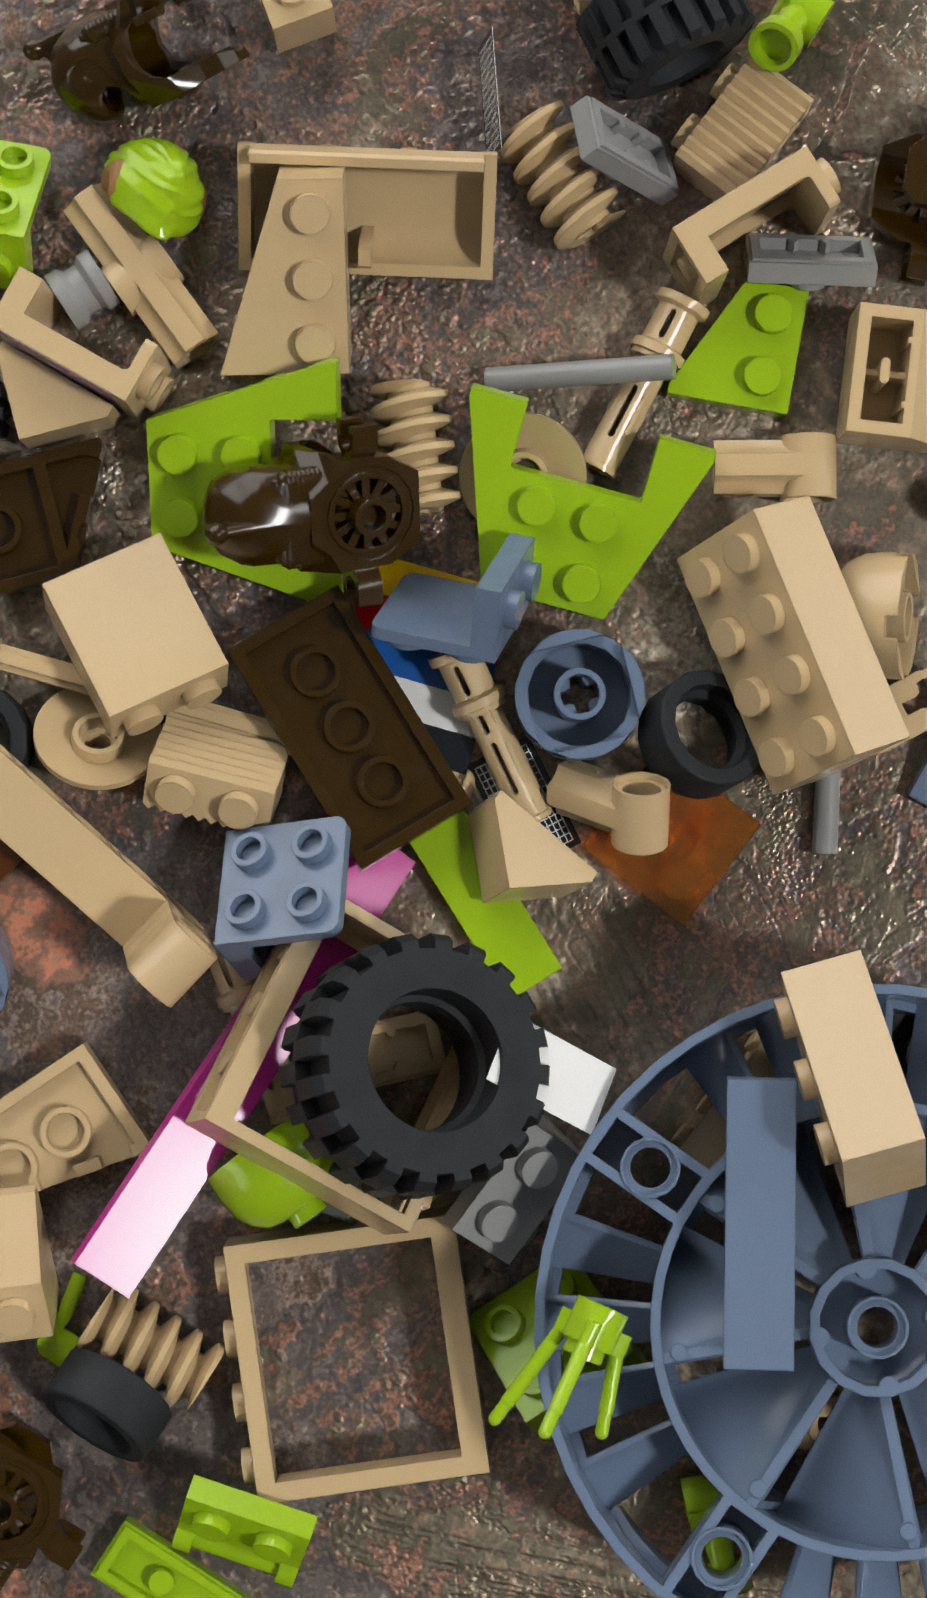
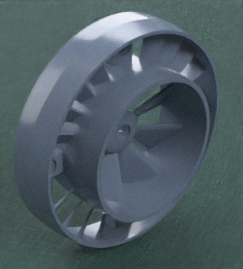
M873 984L891 1039L893 1013L915 1016L906 1083L926 1138V1185L851 1206L861 1257L854 1260L851 1258L805 1132L814 1129V1124L821 1123L815 1100L804 1102L797 1082L795 1272L817 1287L813 1294L795 1284L794 1342L808 1339L811 1346L794 1350V1371L728 1369L689 1381H682L678 1369L679 1364L722 1356L724 1246L693 1231L692 1228L704 1210L725 1224V1153L708 1169L634 1117L635 1113L664 1084L687 1068L726 1122L727 1076L754 1077L736 1038L756 1030L775 1078H796L793 1061L802 1059L796 1037L784 1040L773 1000L784 996L768 999L727 1015L689 1036L654 1062L620 1095L594 1128L566 1178L554 1206L541 1252L535 1292V1351L554 1327L562 1306L573 1309L578 1297L561 1294L564 1268L653 1284L651 1303L596 1297L587 1298L628 1316L622 1333L632 1337L630 1344L651 1342L653 1362L621 1368L612 1418L663 1400L670 1419L591 1455L581 1430L597 1423L598 1407L605 1370L580 1374L562 1416L559 1418L552 1433V1438L565 1472L589 1517L614 1552L660 1598H736L778 1536L797 1544L779 1598H830L836 1557L857 1560L854 1598H902L898 1562L919 1560L927 1598V1504L917 1507L914 1505L891 1398L896 1395L899 1396L927 1485V1249L914 1269L904 1265L927 1213V988L901 984ZM645 1148L661 1150L670 1162V1173L667 1180L656 1187L640 1185L633 1178L631 1172L633 1157ZM596 1170L672 1222L663 1245L577 1214ZM872 1307L887 1309L893 1319V1330L890 1337L885 1342L879 1344L863 1342L857 1332V1322L860 1315ZM567 1335L538 1373L539 1388L545 1413L564 1372L562 1350L564 1349L562 1347ZM838 1384L844 1387L787 1494L774 1489L773 1485ZM689 1454L704 1476L717 1488L719 1493L675 1558L671 1560L636 1525L621 1505V1502ZM727 1537L734 1540L740 1547L741 1555L738 1562L732 1568L715 1570L703 1561L702 1550L711 1539Z

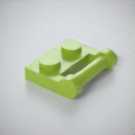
M194 1474L171 1548L189 1553L192 1547L275 1576L274 1583L292 1588L311 1540L318 1516Z

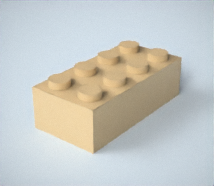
M810 496L753 509L677 558L686 586L696 605L711 647L719 661L733 695L735 705L742 717L773 795L829 777L910 737Z

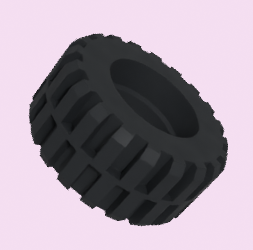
M430 933L419 939L413 934L392 937L380 944H374L347 957L346 960L328 968L316 978L317 987L303 993L293 1009L295 1015L300 1020L298 1023L285 1029L281 1048L285 1051L293 1052L292 1062L279 1067L281 1087H293L296 1104L285 1107L292 1126L304 1123L311 1136L304 1140L302 1144L314 1160L329 1156L334 1161L329 1168V1174L344 1184L357 1181L362 1182L361 1188L363 1193L380 1198L397 1195L400 1200L420 1199L469 1188L471 1183L488 1180L502 1171L503 1160L517 1157L529 1142L528 1134L522 1129L539 1125L545 1104L543 1101L536 1099L539 1084L549 1086L550 1066L540 1064L539 1048L548 1047L545 1029L543 1027L535 1030L529 1013L537 1008L527 991L517 995L509 984L515 979V975L503 963L499 962L488 967L483 963L486 957L485 950L469 942L452 948L453 941L450 936ZM395 1006L409 1007L431 1018L445 1032L457 1056L459 1090L455 1104L446 1120L439 1127L431 1130L414 1128L397 1118L382 1102L371 1079L368 1062L371 1035L382 1013ZM499 1048L500 1075L498 1085L488 1081L486 1077Z

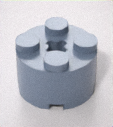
M590 629L561 631L541 641L524 660L514 687L513 702L515 715L525 736L543 753L565 761L593 760L617 748L635 729L645 703L644 679L633 655L612 638ZM579 680L582 689L592 688L595 693V698H592L586 704V713H577L574 704L564 705L561 700V696L570 689L569 681Z

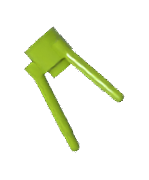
M580 1294L576 1299L573 1309L562 1306L554 1327L488 1417L489 1423L492 1426H497L501 1423L567 1335L562 1349L572 1353L548 1405L547 1412L539 1427L538 1435L542 1439L551 1437L585 1362L589 1361L600 1366L605 1354H608L595 1435L598 1439H606L614 1412L623 1358L632 1340V1337L622 1333L628 1316Z

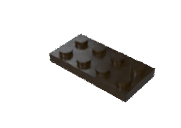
M338 585L227 649L228 656L326 817H342L351 829L349 854L360 872H363L472 805L463 787Z

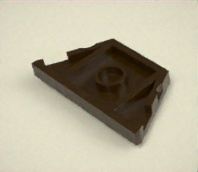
M100 437L0 462V597L42 587L43 583L80 567L105 453L104 443Z

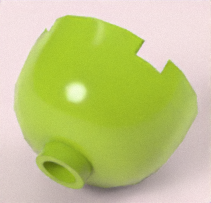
M288 1118L263 1135L328 1172L334 1162L329 1156L314 1160L302 1143L311 1135L304 1123L292 1126ZM240 1154L229 1160L207 1180L221 1204L236 1219L251 1227L271 1228L289 1220L293 1227L298 1229L327 1208L323 1200Z

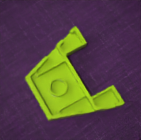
M328 358L293 372H284L230 392L225 391L151 415L146 420L152 536L161 533L171 553L307 601H311L336 585L340 587L344 594L343 574L301 572L297 568L288 570L281 564L253 567L241 565L222 556L206 540L202 519L203 499L212 479L225 470L245 465L266 463L270 461V457H276L275 420L336 421V418L341 417L340 358Z
M473 383L469 402L481 578L510 533L534 537L533 562L541 563L542 566L540 586L534 601L604 620L714 464L716 449L660 434L642 496L628 495L513 463L512 460L529 398Z

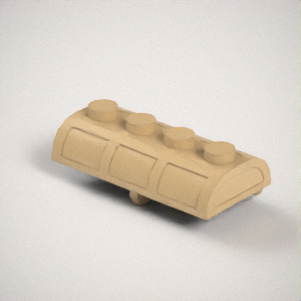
M239 141L237 144L239 270L251 269L280 164L346 167L349 274L493 280L498 151L471 152L421 150L404 147L396 149L346 147L329 144L295 145Z

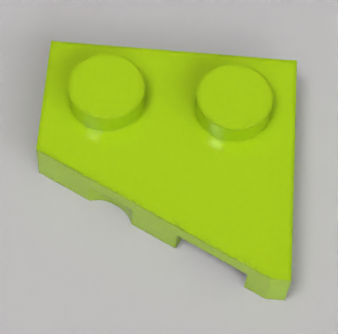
M746 280L684 362L681 369L678 370L675 380L669 382L665 397L785 418L788 414L809 291L779 284L747 283Z

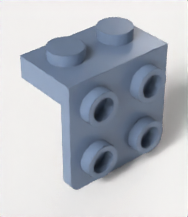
M510 533L477 585L420 573L404 575L373 619L372 637L389 642L393 647L401 650L414 651L425 649L450 654L456 660L464 663L489 662L495 664L513 631L519 628L529 601L534 602L539 590L542 566L541 563L533 562L535 538Z
M334 816L226 831L214 946L244 981L257 979L271 951L272 945L329 939L336 937L342 931L344 926L351 829L342 817Z

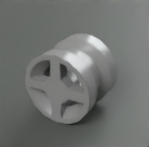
M87 249L76 255L74 265L64 271L54 269L44 275L47 283L79 331L90 324L91 315L100 309L113 310L122 304Z

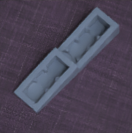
M727 1076L723 1369L794 1371L796 1078Z

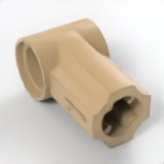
M799 432L782 435L779 437V440H713L711 448L716 449V458L710 468L712 497H780V502L810 496L813 504L837 500V441L835 434Z
M566 760L558 764L553 779L547 785V804L555 807L557 814L611 833V845L618 851L626 854L652 855L662 852L668 847L671 783L667 778L651 772H629L619 775L583 761Z

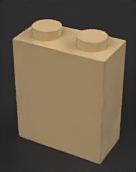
M161 533L42 584L45 609L111 738L126 731L130 736L145 733L160 724L164 714L184 705L188 709H196L207 705L220 696L222 688L228 686L229 663Z

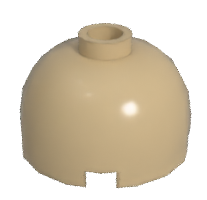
M877 552L863 554L848 561L840 570L886 679L905 680L904 676H908L912 668L918 633L919 617H913L912 597L919 596L917 560L913 553Z

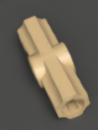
M101 183L90 185L73 198L70 205L63 211L103 266L100 270L132 316L134 317L138 314L168 360L172 361L177 369L188 363H193L207 353L214 343L221 338L218 331L183 285L182 281L185 280L183 275L159 241L150 234L147 235L139 225L111 205L106 196L107 192L102 189Z

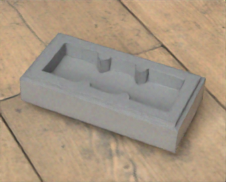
M588 95L570 106L582 161L603 172L610 180L621 182L661 206L679 195L668 142Z
M770 233L745 234L743 257L747 283L790 284L792 287L804 291H816L825 286L875 287L878 265L872 239H869V237Z

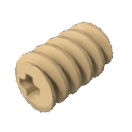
M558 100L537 109L516 123L504 137L506 141L500 150V157L507 164L519 163L513 173L514 180L522 186L533 184L527 193V200L534 207L546 206L540 216V221L544 227L549 229L560 227L554 236V244L558 249L565 250L575 248L595 238L617 222L627 211L621 210L610 213L607 207L619 193L616 187L596 191L594 185L603 175V172L594 167L583 170L580 166L582 160L579 147L569 148L567 142L575 133L573 122L557 127L553 122L565 107L562 100Z
M422 379L385 381L369 387L368 392L370 396L384 400V402L375 405L371 409V418L376 423L388 426L377 431L378 447L392 451L387 453V455L418 470L420 516L442 511L444 506L461 499L460 491L443 488L441 485L442 480L458 473V467L441 463L438 458L439 455L454 449L455 441L436 437L435 431L453 423L451 415L433 411L434 404L450 397L449 390L432 387L429 381ZM392 513V518H395L396 513Z
M112 1288L77 1342V1349H88L100 1341L102 1343L100 1354L112 1360L119 1355L123 1356L122 1365L135 1374L141 1369L144 1370V1380L154 1389L161 1384H165L167 1388L164 1400L170 1408L184 1397L188 1399L187 1412L221 1360L225 1346L217 1343L202 1354L199 1351L203 1331L197 1328L181 1340L178 1338L182 1317L176 1314L162 1325H158L156 1322L160 1309L159 1302L154 1300L138 1312L135 1310L139 1293L138 1288L134 1289L129 1298L123 1294L117 1298L113 1295L115 1289Z

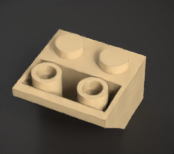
M860 302L849 317L836 428L837 443L927 453L926 309Z

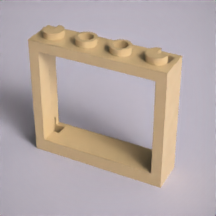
M346 899L344 926L340 934L335 938L361 951L392 937L406 934ZM323 939L273 945L184 1124L261 1167L288 1179L306 1192L384 1235L409 1233L411 1228H414L421 1210L430 1208L433 1196L400 1200L397 1195L383 1197L379 1201L351 1184H344L329 1174L328 1171L234 1120ZM451 1046L414 1128L431 1130L439 1127L453 1109L459 1090V1065L453 1046Z
M451 1206L427 1209L423 1213L420 1212L414 1228L412 1227L409 1233L384 1235L356 1219L355 1223L341 1221L299 1227L298 1229L291 1228L229 1237L223 1246L224 1255L214 1258L219 1295L229 1294L233 1318L223 1321L225 1350L228 1359L238 1358L241 1383L232 1384L234 1414L237 1423L247 1421L250 1446L241 1448L243 1479L245 1486L256 1485L257 1496L278 1503L490 1473L489 1451L458 1233L453 1231L443 1219ZM431 1238L460 1448L277 1474L248 1263Z

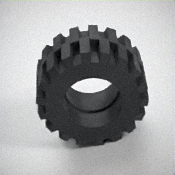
M592 0L577 20L576 26L613 100L625 101L642 99L661 93L709 68L731 52L743 40L755 23V16L747 0Z

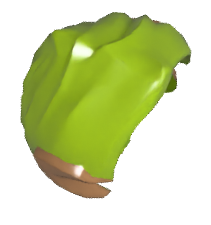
M140 137L137 140H128L125 144L119 145L118 150L112 151L109 154L110 159L105 163V168L102 172L101 185L102 189L107 192L106 196L111 205L134 221L145 232L163 241L169 238L185 237L196 228L205 211L207 190L199 180L196 162L189 157V153L185 149L165 139Z

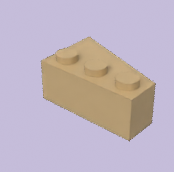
M280 164L220 376L278 375L314 365L316 362L328 358H340V374H349L352 345L346 167Z
M861 950L781 972L784 997L773 1000L776 1016L784 1040L796 1037L802 1057L800 1060L793 1061L797 1082L804 1102L815 1100L821 1123L813 1125L817 1144L825 1166L834 1164L846 1207L925 1186L926 1138Z

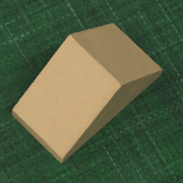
M2 341L0 344V368L18 438L29 449L117 426L122 415L114 405L5 341Z
M502 790L477 805L469 815L483 903L565 897L591 883L598 873Z

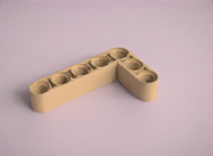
M0 744V839L123 947L127 968L130 973L153 996L166 1006L172 1008L218 958L206 929L181 904Z

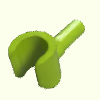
M74 1271L56 1313L53 1336L41 1337L37 1340L39 1353L56 1366L62 1365L79 1340V1337L65 1328V1326L73 1316L88 1277Z

